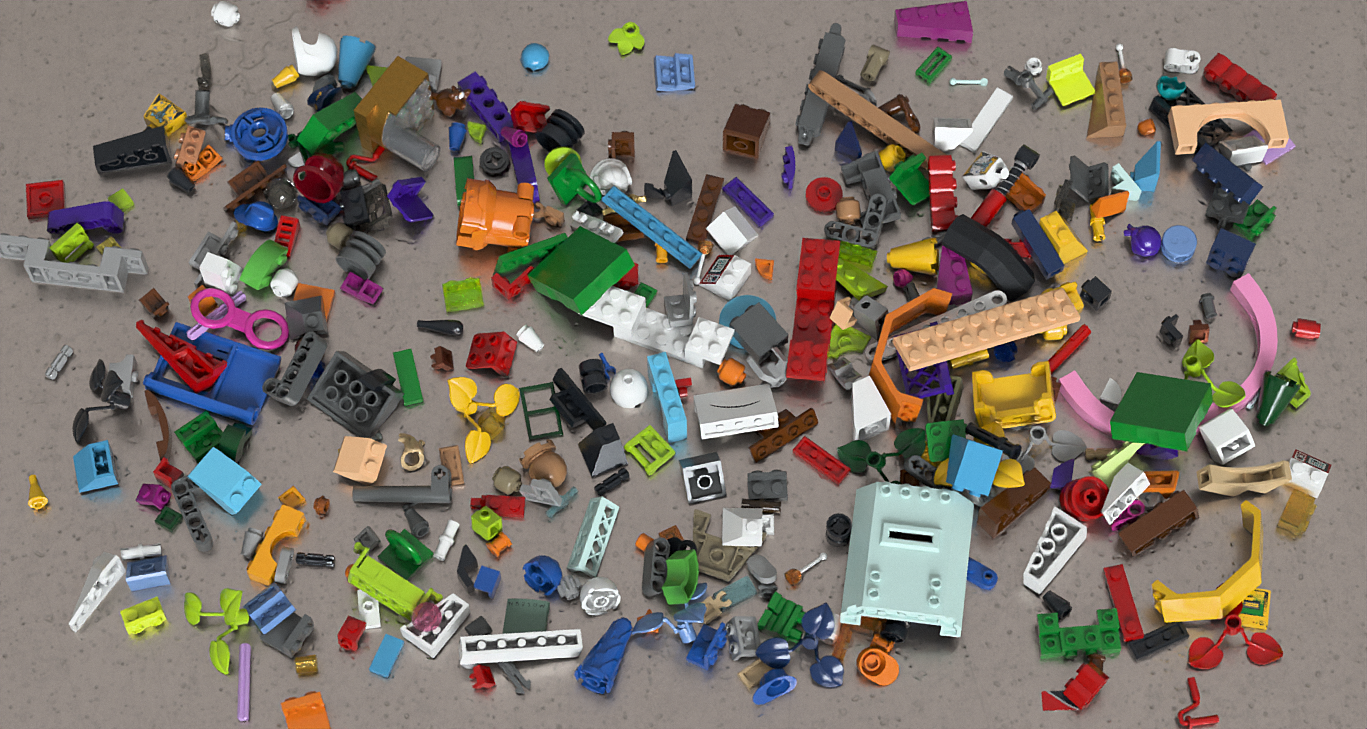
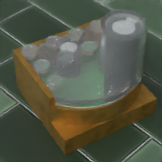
M399 56L394 59L354 109L362 148L374 153L380 145L423 171H428L432 168L439 157L440 146L419 134L423 129L424 123L427 119H431L434 114L427 72Z

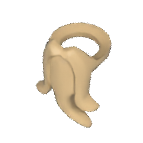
M400 433L399 436L401 438L398 441L402 442L405 447L400 457L401 465L409 471L417 470L424 462V448L422 445H425V442L423 440L418 442L412 435ZM409 452H418L419 461L415 465H408L404 461L405 456Z

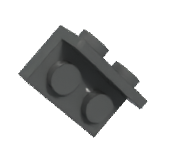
M756 470L748 473V499L759 500L762 498L764 501L788 500L786 471L772 470L771 472H762Z

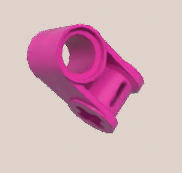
M1134 500L1111 523V529L1119 530L1128 523L1131 525L1137 521L1136 518L1144 513L1143 503L1139 500ZM1137 509L1140 513L1133 514L1130 510Z

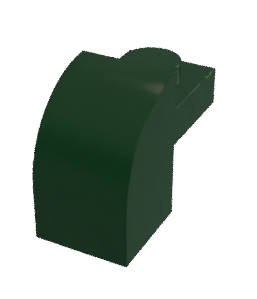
M241 423L228 424L221 436L218 450L237 463L242 457L244 443L252 435L253 428Z

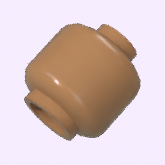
M854 197L840 198V201L836 203L837 219L840 222H844V224H855V221L861 218L859 201L855 200Z

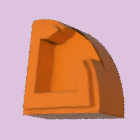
M755 258V266L758 273L764 278L772 280L774 260Z

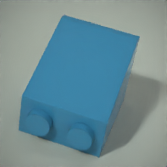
M953 434L946 482L952 484V489L963 492L964 489L970 490L969 494L980 497L983 494L988 496L1003 451Z

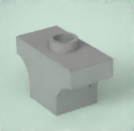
M126 354L123 361L110 363L109 371H115L118 377L123 380L118 389H121L124 394H128L133 398L134 384L138 381L137 361L134 355Z

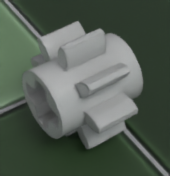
M572 575L561 578L557 590L561 598L566 596L567 600H571L580 595L579 590H581L582 585L578 577L574 579Z

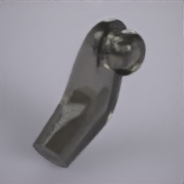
M204 53L199 55L202 77L197 78L199 87H208L211 81L209 54Z

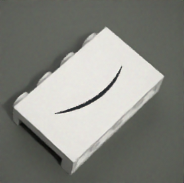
M770 384L693 396L702 439L778 427L777 409Z

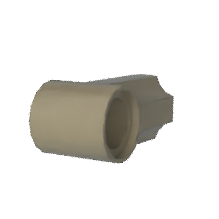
M872 44L860 76L866 81H875L881 67L886 64L890 51Z

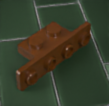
M259 161L244 169L227 182L237 198L223 207L226 211L229 208L231 211L241 205L239 203L241 199L245 197L248 200L255 195V189L260 187L262 190L269 185V179L274 176L276 179L282 176L287 165H282L270 175H268Z
M809 408L797 417L785 409L777 414L778 427L757 430L756 434L761 439L749 446L753 461H760L818 424L814 409Z

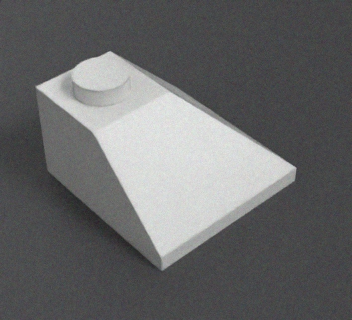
M934 117L933 144L942 152L954 149L973 132L970 118Z
M723 508L722 546H762V508Z

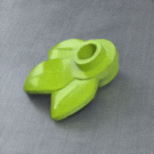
M627 22L622 28H616L610 33L608 42L618 43L619 53L625 55L630 53L634 47L642 49L644 37L640 34L637 24Z

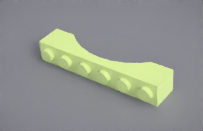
M1124 441L1120 449L1117 450L1115 448L1107 454L1108 458L1102 462L1101 460L1095 462L1088 473L1101 479L1110 489L1114 476L1145 443Z

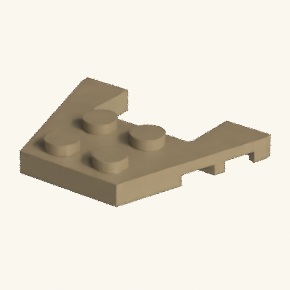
M694 509L693 542L697 546L696 555L699 572L729 582L759 546H722V538L705 533L711 519V514ZM762 532V543L767 537L765 532Z

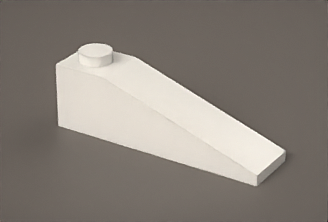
M103 552L101 556L96 557L93 561V566L90 569L69 622L72 631L75 633L126 572L118 556Z

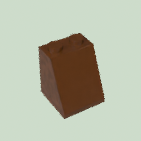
M735 104L723 130V150L758 159L770 124L771 112H767L764 109L751 108L745 104Z

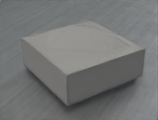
M370 526L365 527L354 538L356 543L360 542L362 546L370 548V551L381 542Z

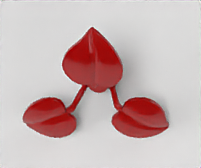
M1241 601L1225 616L1224 631L1216 644L1207 637H1200L1192 642L1189 649L1188 663L1198 669H1211L1218 666L1223 659V652L1217 647L1227 634L1236 635L1239 632L1246 644L1249 645L1247 656L1256 664L1265 665L1281 658L1283 650L1278 642L1266 633H1254L1251 641L1248 640L1244 628L1241 627L1242 621L1238 616L1243 608Z

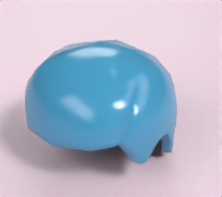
M531 43L523 49L520 61L524 68L528 67L533 71L542 69L548 64L549 52L543 45Z

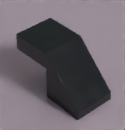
M466 544L463 546L457 576L467 593L470 594L475 591L473 581L467 573L477 568L478 563L476 557Z

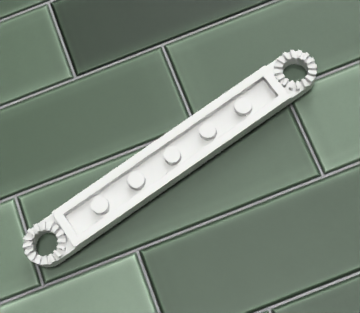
M993 291L888 337L882 361L897 356V350L892 342L893 336L930 327L932 322L937 321L938 324L1006 305L1007 297L1005 293ZM995 297L1003 300L1000 304L992 302ZM878 342L866 348V358L870 363L873 361L870 353L876 350Z

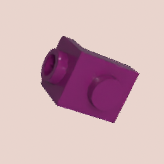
M143 483L135 501L143 505H154L158 509L163 510L169 501L171 493L159 484Z

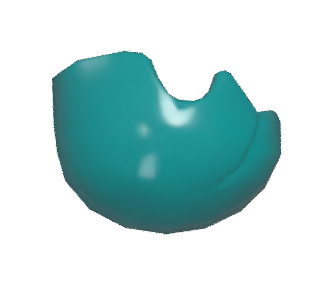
M1161 76L1156 82V89L1164 99L1175 100L1185 91L1186 83H1179L1177 77Z

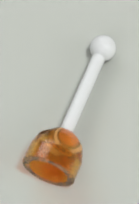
M1117 44L1116 50H1118L1121 69L1119 70L1120 83L1127 84L1133 79L1132 73L1124 65L1123 45Z
M699 240L697 246L702 256L697 275L693 279L696 285L701 282L700 274L704 257L713 248V243L707 240Z
M821 553L817 559L800 570L790 569L785 572L784 575L788 583L795 586L801 581L802 573L819 561L826 560L827 554Z

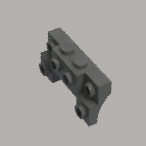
M878 151L866 153L858 160L841 166L846 184L861 181L868 201L875 194H882L887 198L888 206L883 224L901 219V212L896 201V191L890 186V175L888 172H885ZM879 197L878 200L874 201L877 204L876 210L872 209L871 212L881 215L882 211H878V207L883 205V201ZM867 211L861 212L860 222L862 227ZM876 215L871 216L869 219L871 226H876L879 222V218Z

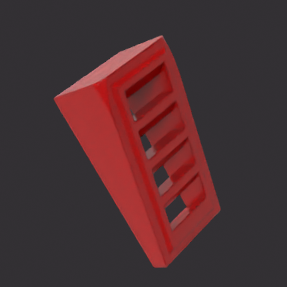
M281 215L274 242L288 247L286 256L290 258L300 228V222L297 218Z

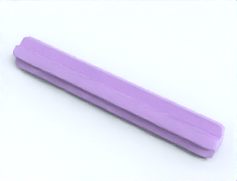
M238 291L231 297L234 300L235 307L246 300V295L242 291ZM225 303L221 304L207 315L206 318L211 320L222 319L228 313L227 305ZM197 323L186 332L187 337L195 340L209 328Z
M248 643L239 645L237 709L239 721H247L249 719L251 646Z

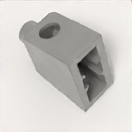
M864 296L860 301L855 297L852 298L849 307L854 311V317L857 319L856 323L878 341L888 309L869 296Z

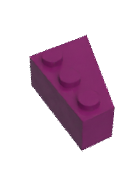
M942 245L936 289L952 293L949 305L966 304L972 300L973 291L965 258Z

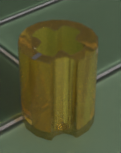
M317 655L295 657L296 673L318 672Z

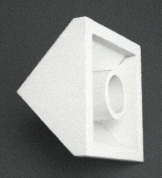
M1254 135L1219 141L1222 155L1236 166L1261 162L1268 149V145Z
M736 207L724 211L706 228L727 255H734L759 236Z

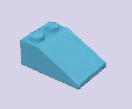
M215 447L209 450L188 475L195 484L230 515L237 514L262 485L248 471Z

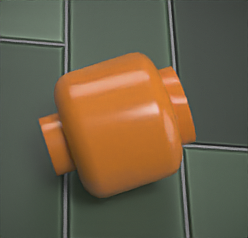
M733 358L724 359L717 370L719 379L730 386H735L737 383L742 384L747 375L744 373L745 366Z

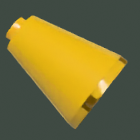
M928 238L891 248L890 252H887V263L891 264L893 268L938 275L936 270H939V249H935L934 244H938L937 238Z

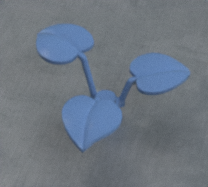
M706 582L697 583L696 590L690 600L697 599L705 593L708 586ZM685 603V609L674 615V620L678 621L677 627L668 618L664 617L662 612L648 614L635 624L632 634L656 630L663 622H666L675 634L679 633L683 643L692 642L697 638L692 622H704L706 605L704 603H694L688 606V603Z

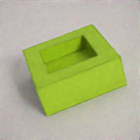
M123 188L107 198L109 202L114 203L122 211L134 205L133 200Z

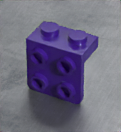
M422 177L397 180L387 195L392 205L409 222L428 220L434 216L417 196L426 183Z

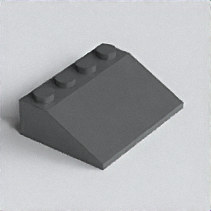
M336 351L307 400L357 436L371 438L395 410L405 393L394 385H385L381 392L372 391L358 381L360 377L372 370L346 351Z

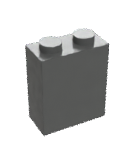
M759 302L754 306H749L744 314L740 317H734L729 324V328L735 329L733 337L758 364L774 353L771 350L773 347L780 349L788 343L789 334Z

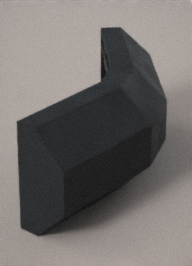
M964 214L957 216L949 226L942 241L943 246L977 265L989 276L999 290L1005 293L1009 301H1014L1027 293L1035 282L1034 272L1011 244L999 234Z

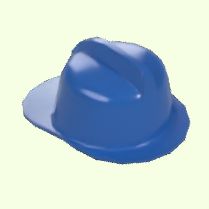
M258 201L252 204H242L234 211V217L238 222L258 230L271 231L277 227L278 219L274 214L273 207L267 202Z
M783 668L770 670L761 678L760 687L755 691L752 700L757 705L768 703L793 690L797 680L795 677L787 675Z

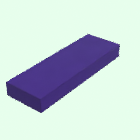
M737 177L722 187V191L759 227L774 216V213Z

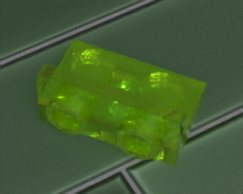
M471 277L462 281L452 280L442 284L447 312L484 306L480 278Z

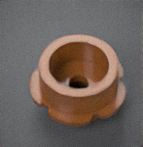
M325 496L315 499L313 508L317 514L327 513L330 500L325 498Z

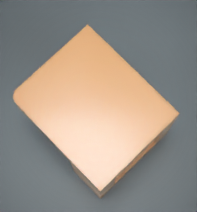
M850 297L838 300L830 316V319L842 330L854 326L857 321L852 315L853 310L848 307L852 300Z

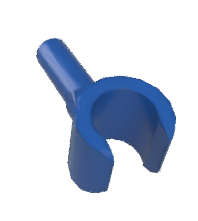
M600 353L599 357L605 367L606 379L610 380L608 373L613 372L615 375L616 368L610 366L604 354Z

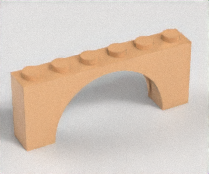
M1268 99L1265 101L1216 102L1204 105H1176L1171 107L1168 115L1175 155L1194 153L1197 146V132L1206 123L1220 118H1233L1249 124L1261 135L1265 144L1268 145V149L1285 148L1289 139L1281 100Z

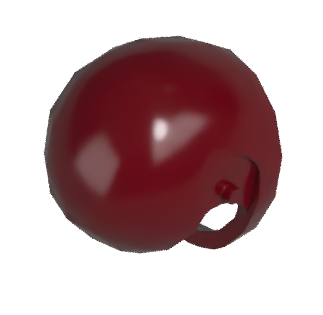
M317 153L309 157L305 165L296 168L293 174V182L298 191L309 200L317 203H327L333 200L343 187L345 179L344 168L340 161L332 154ZM305 171V177L300 180L298 173Z

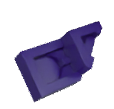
M1152 444L1141 446L1136 451L1141 456L1158 460L1178 457V450L1157 447Z
M1070 459L1053 469L1050 488L1062 490L1066 483L1072 481L1075 459Z

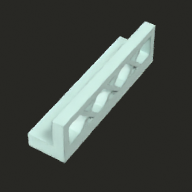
M602 496L590 498L566 569L571 572L582 571L592 578L596 577L619 506ZM606 506L612 509L610 516L607 518L604 511ZM601 523H603L605 528L603 535H600L598 529ZM597 540L599 549L598 552L595 553L593 549V543ZM590 558L593 563L592 570L585 567L587 560Z

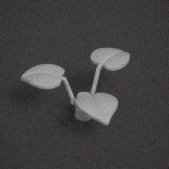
M1025 425V429L1031 430L1029 433L1030 443L1025 452L1021 450L1016 460L1020 463L1024 473L1027 470H1032L1035 466L1034 459L1027 455L1033 444L1038 445L1046 440L1049 445L1053 446L1051 450L1052 455L1061 462L1077 458L1086 450L1087 446L1080 437L1070 431L1060 430L1055 432L1052 442L1042 426ZM1023 426L1011 427V428L1014 429V430H1019V429H1021ZM1004 454L1002 461L1009 459V457Z

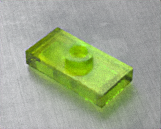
M841 241L839 257L872 267L878 251Z

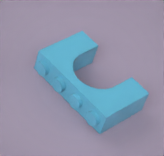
M662 352L647 356L648 378L652 391L657 392L663 414V427L668 444L687 439V419L667 354Z

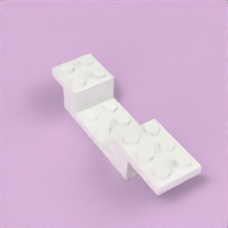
M611 286L582 315L613 326L614 337L659 353L666 352L667 356L703 368L706 360L721 365L735 332V329L698 317L695 325L670 327L667 315L646 308L645 297Z

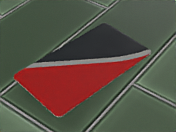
M1064 691L1041 692L1044 711L1078 710L1079 707L1063 694Z

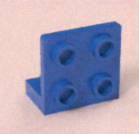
M721 622L718 630L703 624L686 657V661L706 670L709 669L710 665L714 666L718 658L717 652L719 648L722 649L727 641L726 624Z

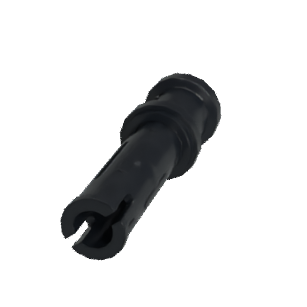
M972 422L965 429L966 434L996 449L1002 450L1003 454L1007 455L1009 459L1016 460L1021 453V445H1015L1008 441V438L998 437Z

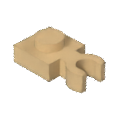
M725 591L719 592L715 600L709 596L701 602L706 605L704 623L706 625L722 614L721 607H728L732 604L730 599L722 602V598L726 595Z

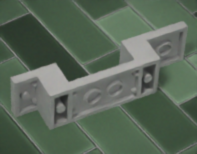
M6 233L0 234V258L25 260L24 267L31 282L124 293L128 273L147 275L149 269L143 252L136 248L105 247L100 267L94 264L80 265L76 262L63 263L56 260L49 248L51 243L45 238L38 237L35 239L24 235L10 236Z

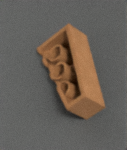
M1099 62L1087 138L1123 137L1126 129V120L1118 62Z

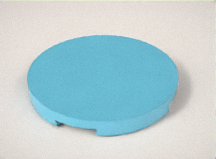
M743 295L733 298L723 307L719 317V324L729 327L734 317H740L749 306H754L758 302L775 320L776 315L771 305L764 299L752 295ZM732 337L730 344L737 348L744 349L740 345V343L734 337Z

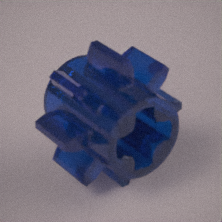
M1013 341L997 345L994 348L995 357L1003 363L1015 360L1014 355L1018 352V348Z

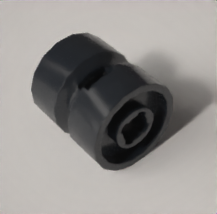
M588 359L578 365L580 377L583 378L581 380L583 392L595 394L607 389L602 360Z
M837 513L828 518L825 537L830 545L842 547L849 542L852 523L848 516Z
M885 619L887 622L883 624L880 635L888 641L904 643L908 633L906 628L910 627L911 622Z

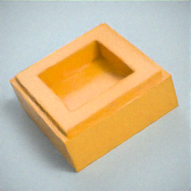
M294 485L278 497L283 505L295 510L306 502V499Z

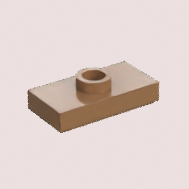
M459 446L439 448L441 465L448 468L452 474L451 486L465 484Z

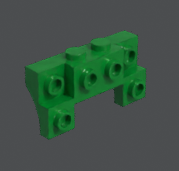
M1117 608L1097 610V625L1059 628L1057 613L1037 614L1040 659L1054 657L1073 659L1081 655L1088 657L1090 654L1120 653V626Z

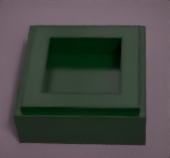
M165 505L156 518L155 523L172 533L183 516Z

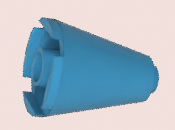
M343 36L340 40L338 82L341 84V87L351 89V87L357 85L376 49V46L366 40L363 43L359 41L360 38L353 36Z

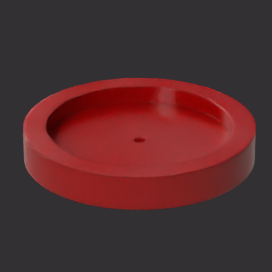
M820 177L809 183L806 188L805 197L807 204L813 210L827 213L836 209V203L840 201V198H843V191L837 181L827 177Z

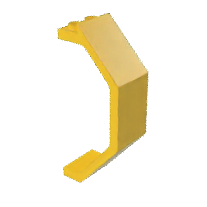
M1247 500L1241 504L1243 527L1253 534L1252 555L1219 588L1213 591L1178 594L1159 580L1152 584L1155 608L1163 614L1164 623L1224 618L1262 583L1263 525L1260 509Z

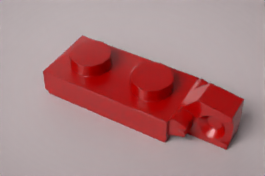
M481 495V498H471L470 507L472 510H480L487 506L500 517L524 518L526 498L519 496Z

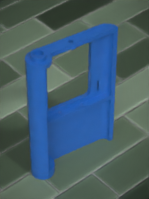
M175 322L170 334L196 346L197 350L205 354L210 353L214 357L225 360L227 367L217 378L210 392L201 391L196 394L189 386L163 377L168 362L160 355L154 371L147 374L144 378L143 385H145V389L249 425H254L267 397V394L262 390L263 383L268 378H275L281 364V356L208 332H204L195 340H191L187 337L186 332L192 327Z

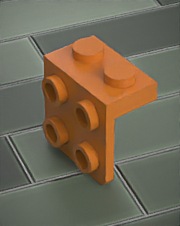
M311 691L303 697H290L281 703L288 729H331L320 692Z

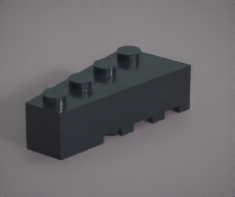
M164 125L93 146L95 167L98 174L172 163L170 142Z

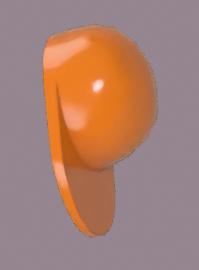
M867 647L857 657L856 665L858 670L878 685L891 684L898 676L899 666L897 661L878 648Z

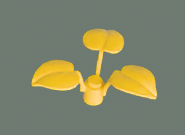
M466 377L450 378L447 381L451 404L457 411L464 413V417L477 429V431H469L465 440L466 458L469 463H474L488 453L491 439L487 432H481V427L470 415L477 411V406H496V413L500 416L511 414L519 402V389L511 384H502L494 393L495 403L476 402L472 398L477 393V386L472 379Z
M991 422L981 427L998 437H1005L1002 426L997 422ZM975 437L973 439V441L988 445ZM949 458L938 466L934 475L935 485L952 486V484L946 482ZM1014 459L1001 461L992 485L1007 488L1024 486L1023 470L1020 463Z

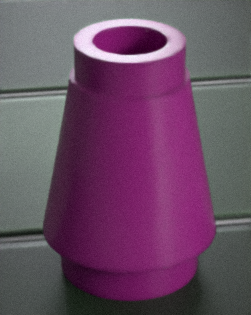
M507 126L501 130V136L514 147H523L526 144L528 137L525 131Z

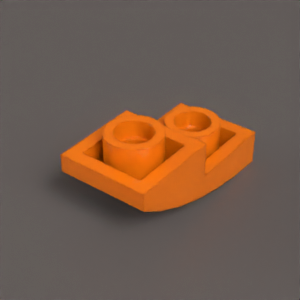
M208 144L199 154L196 164L186 162L182 169L190 180L194 182L209 172L223 157Z

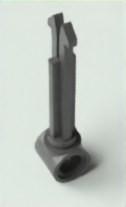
M479 616L465 627L469 636L491 635L493 632L483 616ZM511 661L497 662L517 687L515 689L516 693L524 694V690L515 677L530 690V679L526 681Z

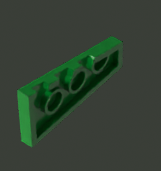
M566 233L499 256L493 276L498 273L501 277H506L546 258L568 238Z

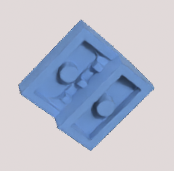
M675 53L673 57L658 55L654 57L656 91H678L695 87L693 55Z
M275 582L243 606L264 635L296 611Z

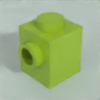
M487 506L471 515L472 530L485 540L489 541L497 536L499 532L503 531L502 518Z

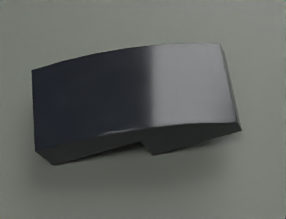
M375 369L364 374L358 381L372 391L381 392L385 385L392 386L396 379L383 369Z

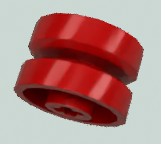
M1094 476L1072 480L1066 483L1061 490L1059 497L1060 506L1063 512L1078 522L1097 519L1103 516L1101 511L1109 489L1101 479Z

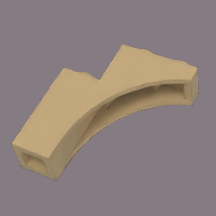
M1284 460L1268 465L1244 468L1221 467L1209 464L1196 471L1199 490L1232 497L1246 490L1265 494L1292 480L1289 461Z

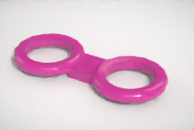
M203 289L196 293L191 300V313L199 324L212 329L223 328L227 325L244 332L250 343L259 349H277L284 345L289 337L288 323L282 315L268 309L257 310L251 314L236 308L234 300L230 295L220 289ZM206 297H217L227 305L228 313L220 320L207 319L199 311V302ZM260 318L272 319L280 326L281 335L274 341H263L253 333V323Z

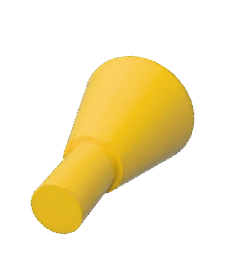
M30 475L28 505L31 508L40 509L47 504L48 500L38 485L36 475Z

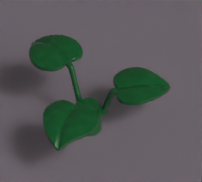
M912 428L901 432L894 441L895 448L899 450V452L880 454L872 451L869 444L863 440H855L837 448V453L841 462L848 466L852 472H863L868 464L876 469L886 482H889L882 471L886 464L885 458L900 456L901 454L905 459L913 455L921 457L926 447V432L922 428ZM899 481L890 482L892 484L902 485Z

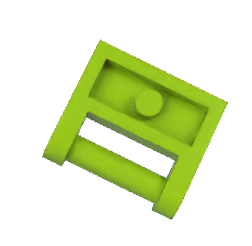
M76 223L49 248L56 260L69 263L75 262L88 249L91 250L94 244L88 238L82 226Z
M651 425L647 426L624 445V449L641 463L648 475H652L661 465L675 455L672 447ZM640 444L655 461L650 463L635 446Z

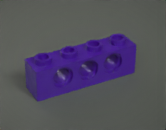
M476 71L458 81L459 89H471V93L466 99L467 103L498 142L501 143L506 140L501 136V130L506 126L514 128L506 104L497 99L498 96L494 89H489L485 78L479 76Z

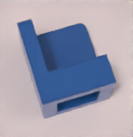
M481 565L474 588L487 592L489 598L493 599L501 581L500 571Z

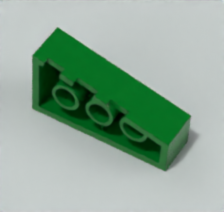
M353 92L313 114L297 138V141L313 155L356 124L354 109L361 102L362 98L356 92Z

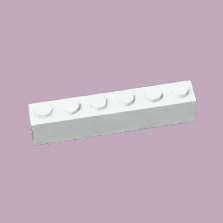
M580 629L460 637L458 644L460 665L579 657L583 648Z

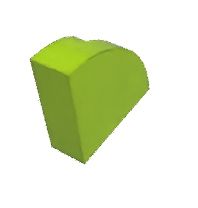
M468 121L469 135L474 141L482 144L486 125Z

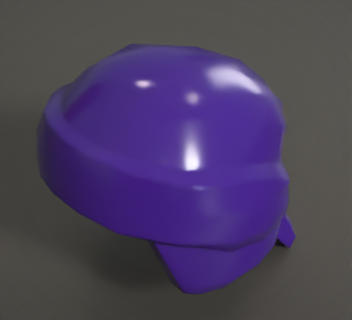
M1131 224L1127 225L1128 230H1124V236H1131V248L1134 254L1148 257L1158 253L1162 241L1159 232L1155 228L1148 225L1134 227Z

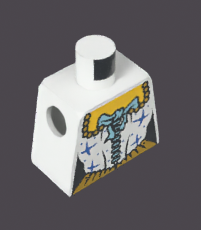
M982 151L962 177L972 190L993 189L1001 179L1008 177L1009 171L999 156Z

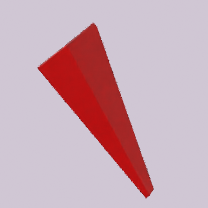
M142 319L136 322V328L196 394L211 387L227 367L225 360L219 361L213 358L212 354H205L197 350L196 346L172 334L168 336L162 333L160 328H152L146 325Z

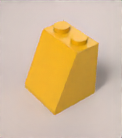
M1057 211L1040 218L1039 225L1064 264L1087 253L1088 250L1070 224Z

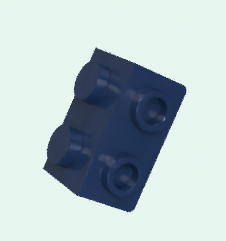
M297 196L298 207L305 213L309 212L318 223L322 222L326 226L341 211V207L332 200L327 203H317L305 196Z

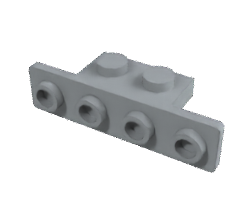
M234 221L231 223L223 238L208 231L190 259L189 265L200 270L199 267L207 252L220 257L221 255L224 256L228 251L229 242L231 239L234 240L239 232L237 223ZM201 273L194 282L196 289L201 285L205 286Z

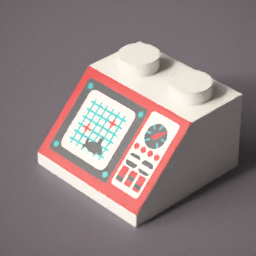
M718 255L699 283V286L730 301L736 297L750 276L751 263L736 255Z
M1295 449L1289 462L1292 480L1284 485L1317 499L1332 465Z

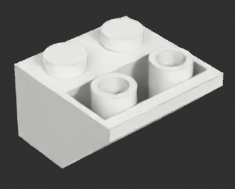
M1232 408L1198 426L1212 460L1220 464H1225L1255 447L1249 429Z

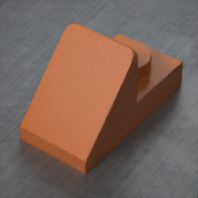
M1144 471L1150 485L1143 492H1160L1167 499L1175 491L1179 471Z

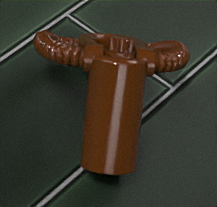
M898 94L897 97L878 107L891 117L903 110L911 131L915 133L920 132V122L912 111L907 96L904 97L902 94Z

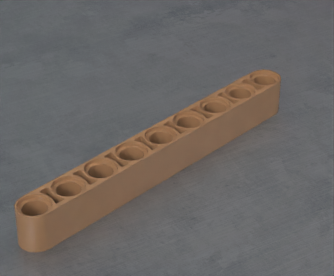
M818 71L808 84V88L814 94L889 145L900 146L904 150L906 157L909 158L913 154L916 156L923 153L926 156V160L921 164V167L927 171L929 156L946 155L828 73Z

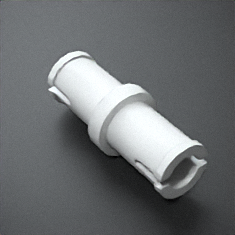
M448 520L443 534L438 538L439 543L433 554V557L436 559L445 560L450 545L452 546L454 543L453 538L459 527L457 522Z
M161 543L150 545L138 544L135 547L120 548L122 560L140 558L141 560L144 557L162 555Z

